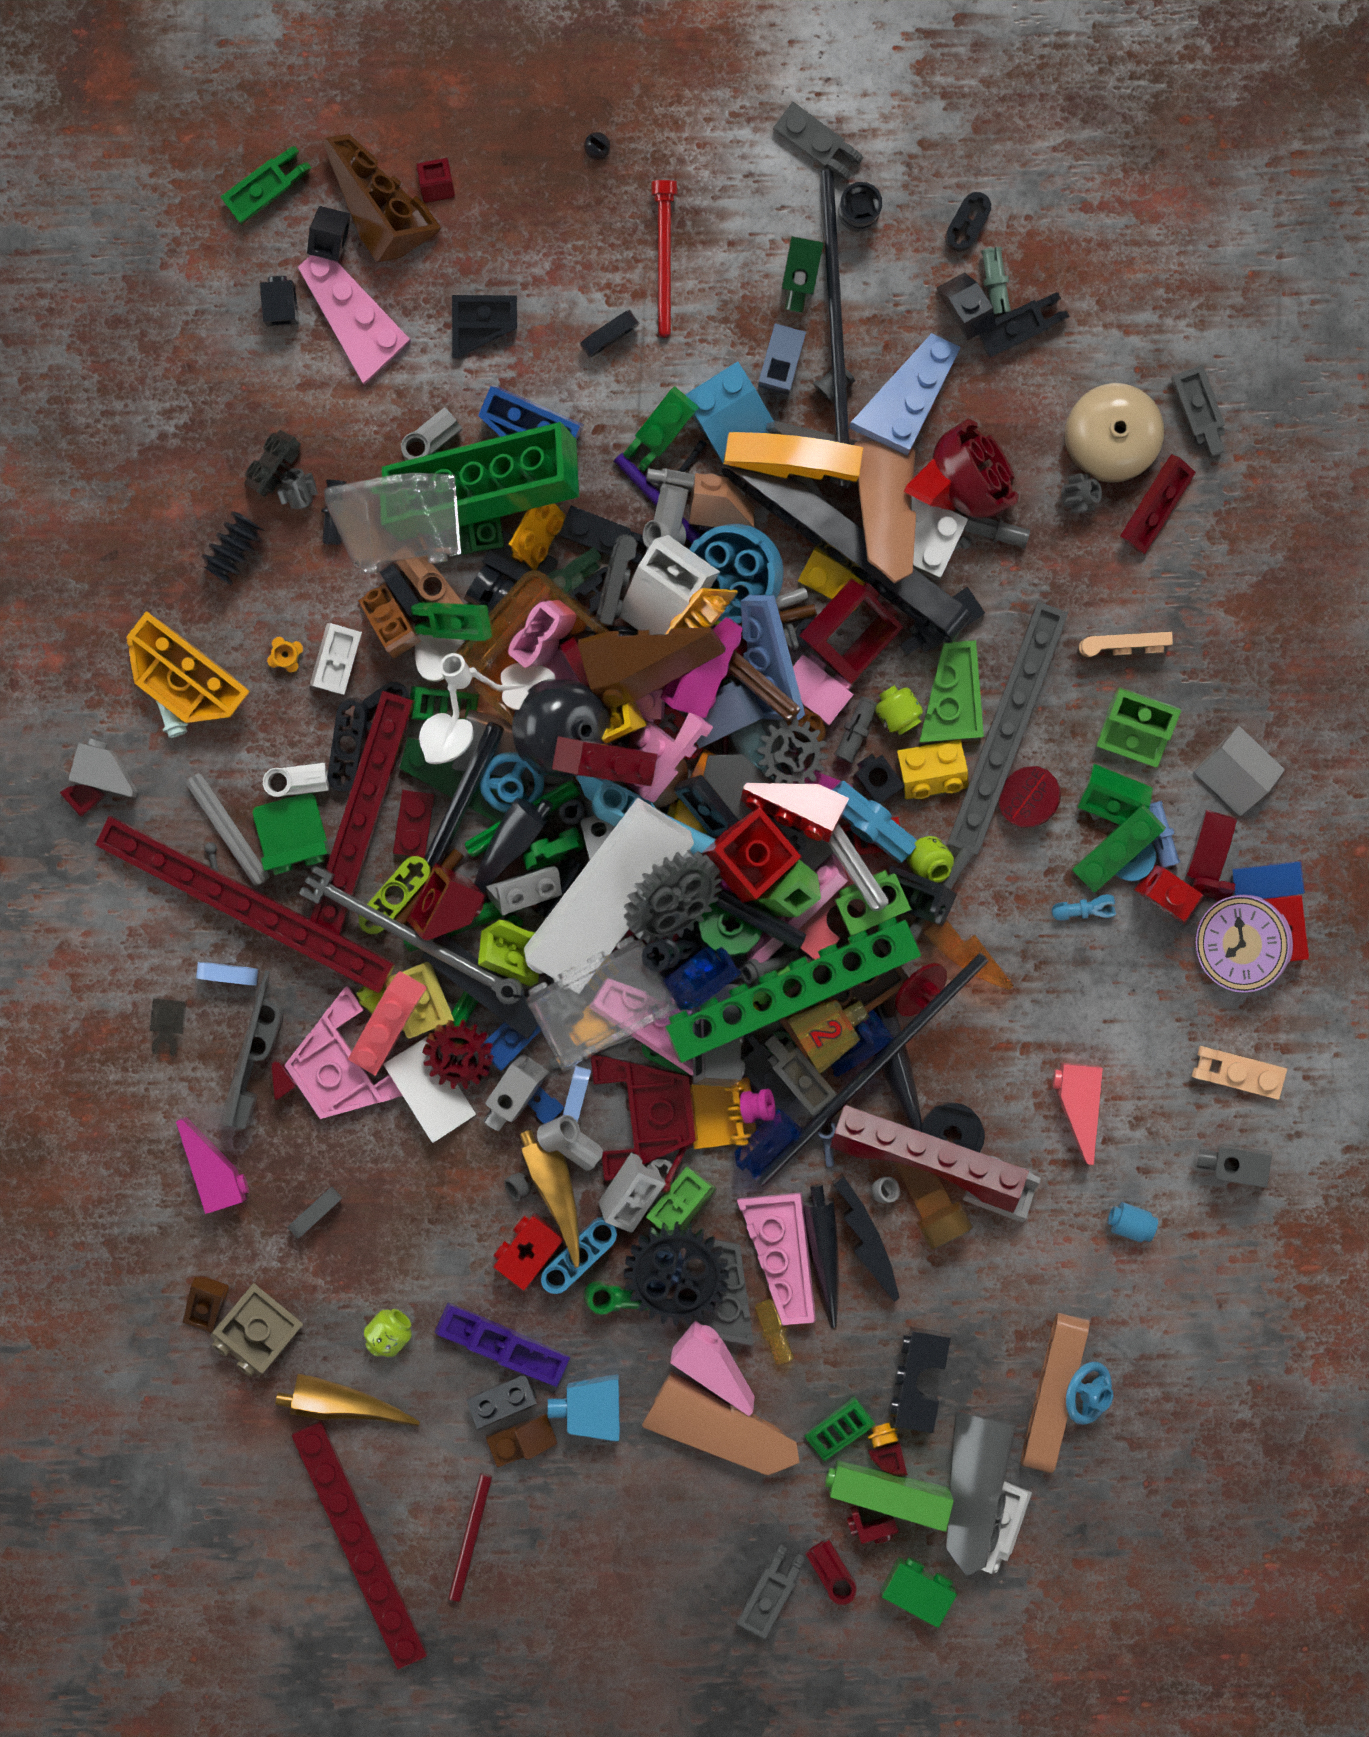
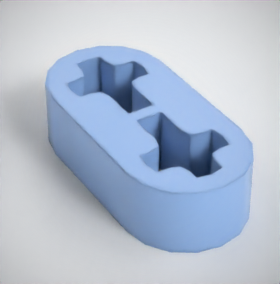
M198 962L196 978L235 984L257 985L259 969Z
M575 1066L563 1116L570 1115L578 1123L591 1070Z

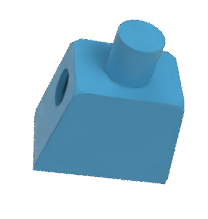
M619 1374L568 1383L567 1399H548V1418H567L568 1434L619 1441Z

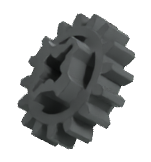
M797 718L791 720L790 726H787L786 721L781 719L778 721V730L770 725L767 728L770 736L762 735L759 738L765 744L764 747L757 748L755 752L763 755V759L757 763V766H766L767 768L763 777L766 778L773 775L775 777L773 783L779 784L781 781H784L785 784H793V782L805 784V778L811 783L817 780L813 772H823L825 768L819 764V761L828 758L827 754L820 753V749L827 744L826 741H817L816 737L820 734L819 729L811 733L808 731L810 722L807 721L800 727L798 726ZM794 733L802 735L808 742L803 743L795 739ZM779 736L780 746L777 752L770 754L771 746ZM789 746L792 750H798L799 755L794 758L795 762H793L792 758H786L784 755L789 750ZM813 754L811 764L804 772L803 762L808 755ZM775 765L787 768L791 775L780 772Z

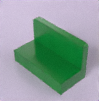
M1093 764L1089 781L1079 799L1077 807L1121 825L1143 804L1149 809L1153 788Z

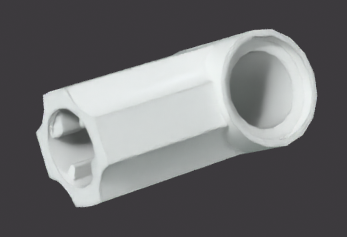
M326 763L270 769L263 777L264 790L276 797L329 791ZM278 773L283 774L287 779L285 789L280 792L275 791L271 786L272 777Z

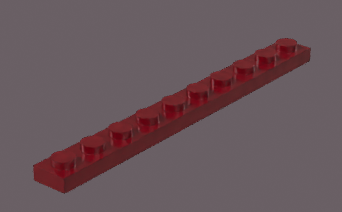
M108 816L95 843L99 848L377 993L382 992L395 966V963L113 816Z

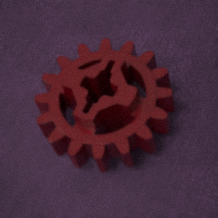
M448 1020L446 1029L438 1024L434 1031L435 1034L429 1033L426 1039L428 1044H425L422 1051L423 1054L427 1055L423 1064L424 1066H432L429 1075L433 1077L438 1074L440 1076V1085H443L447 1080L451 1082V1089H455L457 1083H462L464 1089H468L471 1080L478 1085L482 1076L488 1075L490 1070L488 1065H491L494 1056L489 1054L492 1051L493 1044L484 1043L488 1035L486 1032L479 1035L476 1033L478 1025L474 1024L469 1029L466 1028L465 1020H461L459 1026H455L452 1020ZM439 1045L441 1046L440 1051H441L442 1054H443L442 1057H440V1058H439V1055H438V1046H439ZM476 1051L478 1052L479 1056L478 1064L475 1063L476 1058L474 1056V1053Z

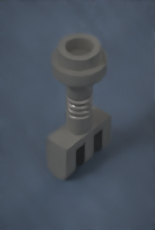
M784 944L777 950L776 958L759 963L756 959L746 961L745 965L741 967V976L745 983L758 985L760 984L758 977L774 970H781L788 964L803 957H806L808 962L812 961V959L806 956L802 949L795 950Z

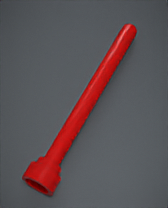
M655 180L651 182V195L655 196V202L658 203V334L661 338H667L671 334V202H674V196H677V181Z

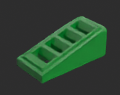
M411 686L410 699L414 700L415 703L410 718L427 720L434 716L435 695L440 696L438 714H447L448 697H450L449 690ZM456 691L459 712L461 698L467 699L465 718H458L466 720L469 709L477 711L479 694ZM422 694H427L425 713H420Z
M854 1396L804 1436L823 1461H825L876 1424L856 1396ZM853 1411L861 1421L858 1426L849 1417V1412ZM843 1418L850 1427L851 1431L849 1433H846L837 1422L839 1419ZM832 1425L841 1436L840 1440L836 1441L827 1430L829 1426ZM821 1432L832 1445L828 1449L817 1438V1435Z

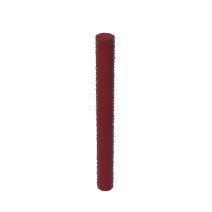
M480 1473L448 1596V1599L460 1602L492 1480V1476L489 1474Z

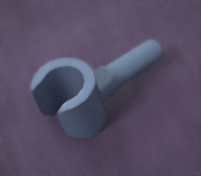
M830 1122L832 1128L830 1135L824 1136L820 1131L817 1133V1136L823 1142L827 1167L834 1166L833 1150L830 1148L832 1137L836 1130L833 1122Z

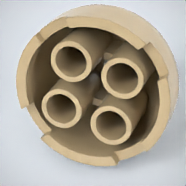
M1123 383L1104 384L1088 391L1074 405L1065 425V443L1072 461L1085 473H1089L1096 480L1103 482H1123L1141 474L1155 461L1164 440V423L1155 402L1142 390ZM1115 423L1119 427L1125 428V432L1122 434L1117 433L1114 430Z

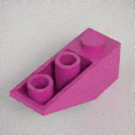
M725 617L713 629L725 645V653L666 684L660 698L673 709L686 713L690 712L706 718L709 709L715 704L716 692L721 680L727 675L728 663L733 651L740 644L743 628L732 619Z

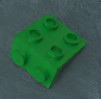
M313 793L300 794L257 806L253 809L252 814L264 857L261 858L264 871L273 869L274 875L293 870L292 864L304 861L305 866L324 862L323 855L331 853L316 797Z

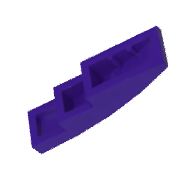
M449 1302L434 1331L438 1336L464 1345L468 1350L496 1360L502 1366L555 1387L558 1386L570 1360L569 1356Z

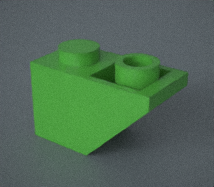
M798 860L761 896L752 901L773 916L798 917L821 899L818 874L801 860Z

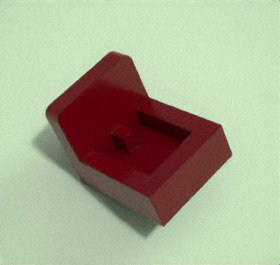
M857 1506L850 1507L852 1516L847 1518L852 1537L859 1535L861 1544L873 1540L876 1544L891 1540L893 1538L892 1534L898 1533L893 1516L886 1515L862 1523Z

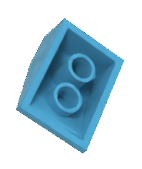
M738 361L685 394L699 407L693 418L722 464L724 463L729 432L769 433L766 430L767 423L774 421Z

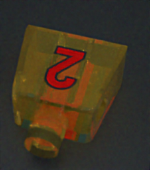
M833 999L791 1015L787 1020L820 1074L860 1040L853 1027L870 1017L860 1001L842 1010L838 1001Z

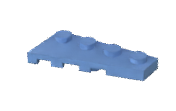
M748 595L741 600L743 639L747 641V652L744 653V659L800 707V712L796 716L799 720L805 715L775 596ZM753 692L765 716L761 719H783Z

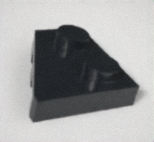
M452 295V358H459L517 329V295Z

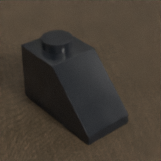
M965 272L936 288L967 341L996 325L991 303L978 282Z

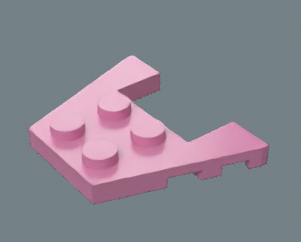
M689 712L675 740L653 723L655 719L644 718L647 726L629 734L628 748L658 754L652 786L624 783L642 798L654 803L677 775L678 771L675 767L683 757L687 756L690 758L697 748L694 743L701 735L707 737L711 732L713 726L700 716Z
M349 985L340 992L339 996L284 1065L320 1119L403 1096L390 1075L374 1084L365 1069L348 1060L352 1050L337 1028L365 1010L358 1002V998Z

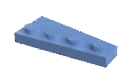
M931 333L851 421L849 428L908 456L953 365L960 346Z

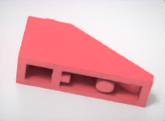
M1060 1062V1070H1054L1053 1089H1058L1057 1095L1083 1161L1086 1164L1094 1165L1103 1068L1095 1065Z

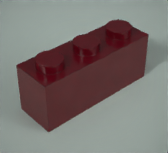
M558 736L552 769L576 775L652 786L658 754Z

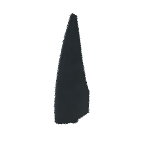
M515 798L512 806L509 807L492 836L479 866L474 884L483 894L487 890L486 886L491 885L500 873L527 850L550 819L551 815H549V812L552 810L553 804L549 800L543 799L536 806L524 799Z
M884 1003L872 1009L876 1022L867 1025L877 1055L902 1031L897 1016L888 1018ZM905 1045L882 1070L909 1128L923 1132L918 1094L908 1050Z
M816 1184L810 1186L812 1200L803 1201L806 1233L822 1302L830 1327L835 1328L837 1327L839 1297V1252L834 1198L825 1199L823 1185Z

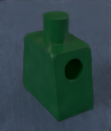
M791 236L781 288L788 290L784 309L803 313L806 295L814 294L824 242ZM797 269H803L807 272L804 284L799 285L794 282Z

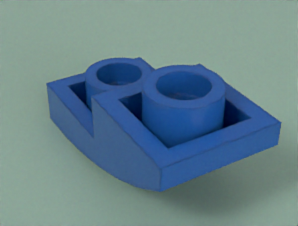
M1301 861L1232 869L1234 884H1236L1235 896L1253 895L1266 899L1305 893Z

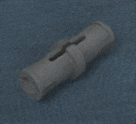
M860 696L859 703L850 722H846L844 725L846 731L834 753L836 757L849 763L854 762L863 738H867L870 733L867 729L873 719L878 703Z

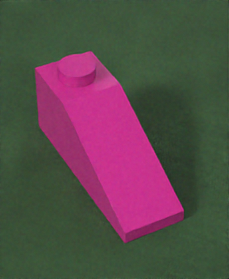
M187 1117L177 1120L176 1124L205 1214L245 1201L247 1199L245 1193L249 1192V1187L244 1174L239 1175L237 1168Z

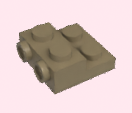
M253 1283L212 1332L210 1337L214 1341L211 1345L223 1356L226 1357L230 1353L239 1360L236 1366L247 1376L252 1377L253 1374H256L260 1377L303 1323Z

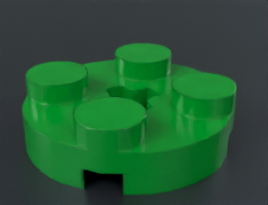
M572 828L560 833V838L550 843L545 838L529 845L530 849L524 851V856L522 857L527 871H530L533 867L536 870L568 858V850L575 849L576 853L586 848L583 835L579 834L577 828Z
M716 902L709 904L712 909L711 912H704L702 914L704 921H698V930L702 943L712 952L724 957L746 955L757 945L763 932L716 905ZM730 916L735 917V923L740 925L739 929H733L732 932L726 931V927L721 924L722 920L727 921Z

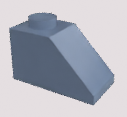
M733 681L717 690L719 696L716 697L715 704L709 709L706 718H703L713 728L707 737L701 735L698 738L697 745L699 749L765 717L753 692L746 685L736 686Z

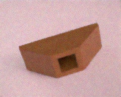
M385 583L378 588L370 590L364 597L358 600L384 648L394 659L421 642L412 624Z

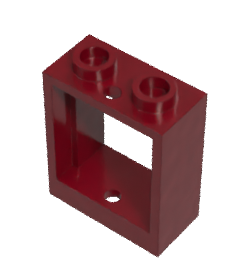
M852 578L799 635L838 675L850 684L859 677L903 628L895 618L898 612L886 601L880 603L877 600L880 594L867 582L861 585ZM863 601L878 617L841 656L826 640Z

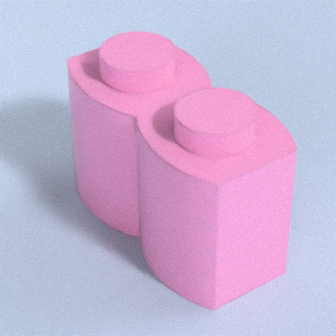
M560 600L540 602L529 613L525 628L520 630L512 639L508 654L524 668L545 665L555 655L559 646V640L564 638L573 628L576 613Z
M811 654L808 658L802 655L793 666L802 704L805 708H809L812 712L817 713L823 722L829 726L853 696L849 691L852 685L838 674L834 678L824 671L827 665L815 655Z

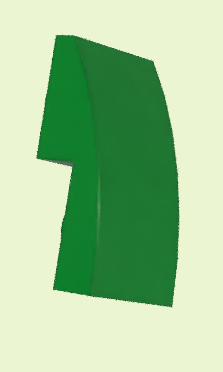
M500 517L434 532L438 559L504 548Z

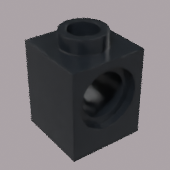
M319 206L309 228L307 254L338 262L348 240L351 213Z
M271 276L267 278L268 282L260 283L262 315L265 325L269 327L299 324L295 283L292 280H287V276Z
M872 753L857 764L860 770L854 773L872 800L879 804L904 787V784L883 754L875 758ZM874 768H880L886 774V781L880 787L873 786L869 781V773Z

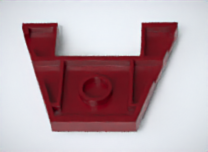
M599 1054L590 1056L594 1085L627 1082L634 1148L603 1151L602 1163L605 1181L615 1178L631 1153L638 1155L644 1165L698 1140L690 1075Z

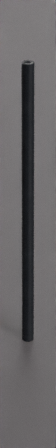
M833 170L821 171L836 442L850 445ZM839 478V488L852 487V481Z
M979 952L755 1177V1180L764 1187L989 960Z

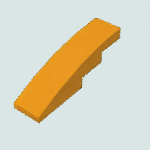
M729 432L723 464L782 478H787L789 473L818 480H821L824 475L856 482L860 475L863 447L793 435Z

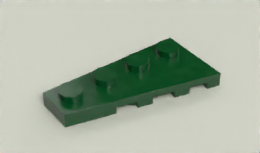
M407 738L399 767L403 771L453 798L465 771L452 768L454 760L442 764H429L425 761L420 740ZM490 775V778H502V777H504V776ZM521 779L524 784V792L527 794L530 780ZM514 782L506 783L509 788L517 786ZM478 786L469 808L496 823L500 822L505 813L491 807L485 801L480 786ZM491 789L492 794L498 800L507 804H513V802L502 800L498 795L497 789Z

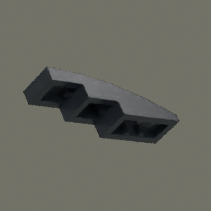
M446 934L438 936L433 940L491 974L501 977L494 971L478 965L479 959ZM424 952L421 956L527 1039L530 1038L547 1016L543 1009L524 994L521 996L513 994L514 991L510 986L503 988V994L509 998L512 996L519 997L520 1000L513 1004H504L499 1001L496 992L491 990L490 987L427 952Z
M841 1174L832 1182L851 1206L842 1215L861 1239L852 1248L895 1302L900 1297L892 1265L880 1234L861 1199L844 1175Z

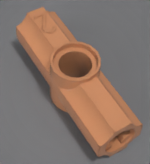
M415 540L406 544L393 556V559L427 603L464 604ZM430 579H438L442 583L440 593L435 596L427 595L425 592V585Z

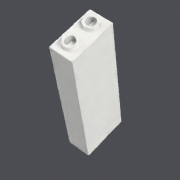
M637 798L524 947L527 965L536 973L542 974L544 972L551 976L554 982L562 989H572L579 994L629 930V927L626 925L628 921L624 918V914L627 913L624 905L631 902L627 895L637 891L633 886L634 883H642L645 880L642 874H651L653 872V864L659 867L663 865L664 857L672 861L676 852H679L683 857L687 850H690L694 845L691 831L640 798Z

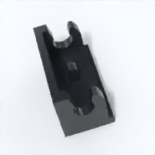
M890 865L888 875L896 874L911 910L905 913L943 927L957 894L945 885ZM885 885L882 887V891L886 895L888 902L891 903L894 900L895 892L892 887Z

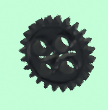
M678 1221L675 1222L673 1230H669L667 1225L662 1223L660 1233L651 1227L649 1229V1239L640 1235L638 1239L640 1246L631 1245L630 1252L633 1256H626L625 1264L629 1267L624 1269V1277L629 1278L626 1281L625 1289L634 1290L631 1293L630 1300H641L638 1310L643 1311L649 1308V1319L660 1314L661 1324H664L668 1317H672L675 1326H678L679 1319L682 1317L690 1325L692 1315L694 1314L700 1320H703V1309L713 1313L715 1307L713 1301L722 1302L723 1295L719 1291H727L728 1283L723 1280L729 1279V1270L723 1269L728 1266V1259L724 1257L719 1258L723 1254L722 1246L713 1248L715 1237L711 1236L705 1240L703 1238V1228L696 1234L692 1233V1223H689L685 1230H681ZM682 1248H685L686 1253L682 1261L681 1273L677 1278L673 1298L668 1299L667 1294L671 1286L672 1275L675 1273L679 1252ZM662 1250H668L673 1254V1257L662 1259L657 1253ZM692 1259H700L705 1265L694 1268L688 1262ZM660 1280L665 1286L656 1289L651 1287L649 1282ZM690 1288L696 1294L692 1297H685L680 1291Z

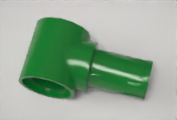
M601 1281L588 1284L583 1294L586 1305L592 1311L601 1315L611 1311L618 1312L620 1308L638 1309L641 1301L630 1300L631 1293L634 1290L621 1289L620 1286L607 1285ZM599 1290H605L607 1292L605 1303L594 1305L592 1301L593 1295Z

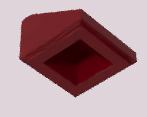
M448 157L416 163L424 202L428 203L455 197Z
M282 1059L272 1063L275 1101L297 1086L285 1068Z

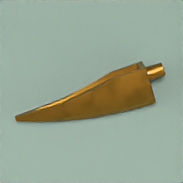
M532 1130L525 1131L520 1134L524 1145L521 1148L533 1183L559 1225L576 1269L579 1267L578 1220L573 1187L565 1156L558 1150L554 1152L544 1150L539 1142L536 1143Z
M303 1374L297 1375L294 1394L277 1392L275 1405L290 1407L291 1415L319 1420L366 1419L419 1426L420 1421L371 1395L348 1386Z

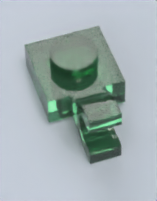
M593 547L567 564L566 567L554 570L547 574L550 581L557 577H563L566 580L565 586L558 590L560 596L563 597L571 590L574 577L576 578L581 574L583 578H586L600 569L597 563L602 561V557L596 548Z

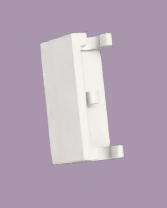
M332 623L326 624L310 686L345 694L362 632Z

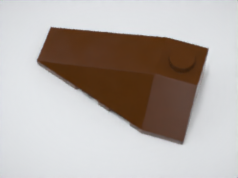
M350 134L326 137L324 139V147L359 237L377 263L402 258L441 230L440 225L426 205L417 196L413 199L409 197L399 187L402 182L395 176L390 178L377 167L378 160Z
M711 627L671 629L668 634L650 635L649 630H638V635L620 636L619 631H608L578 640V647L590 690L603 701L607 709L635 702L725 653L726 650L725 645Z

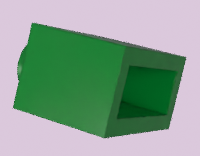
M898 1556L880 1589L882 1598L939 1628L957 1596L955 1587L952 1586L953 1581L941 1573L936 1572L935 1576L924 1571L925 1566L911 1557L904 1560Z

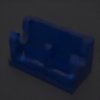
M710 946L705 947L663 979L680 1011L701 1006L742 974L723 947L716 950L721 961L717 959L715 952Z
M873 1009L867 1013L868 1015L854 1022L851 1025L852 1029L830 1041V1044L833 1045L853 1032L857 1034L834 1048L837 1055H834L831 1051L823 1055L834 1070L833 1074L836 1078L878 1053L894 1039ZM824 1046L821 1050H825L828 1046Z
M778 1108L775 1112L774 1120L764 1122L748 1138V1144L741 1145L734 1152L736 1166L742 1171L747 1168L751 1172L752 1178L757 1180L761 1176V1171L793 1139L797 1141L802 1136V1128Z

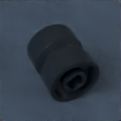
M855 182L844 190L838 207V215L841 223L847 229L854 232H863L871 229L876 224L882 209V197L879 190L868 182Z
M485 564L467 590L464 600L471 605H487L489 616L503 624L519 601L524 588L511 579L503 581L500 572Z

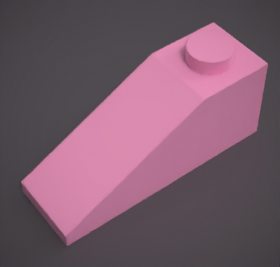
M694 1321L673 1347L670 1363L750 1416L753 1413L755 1396L722 1338L710 1326H703Z

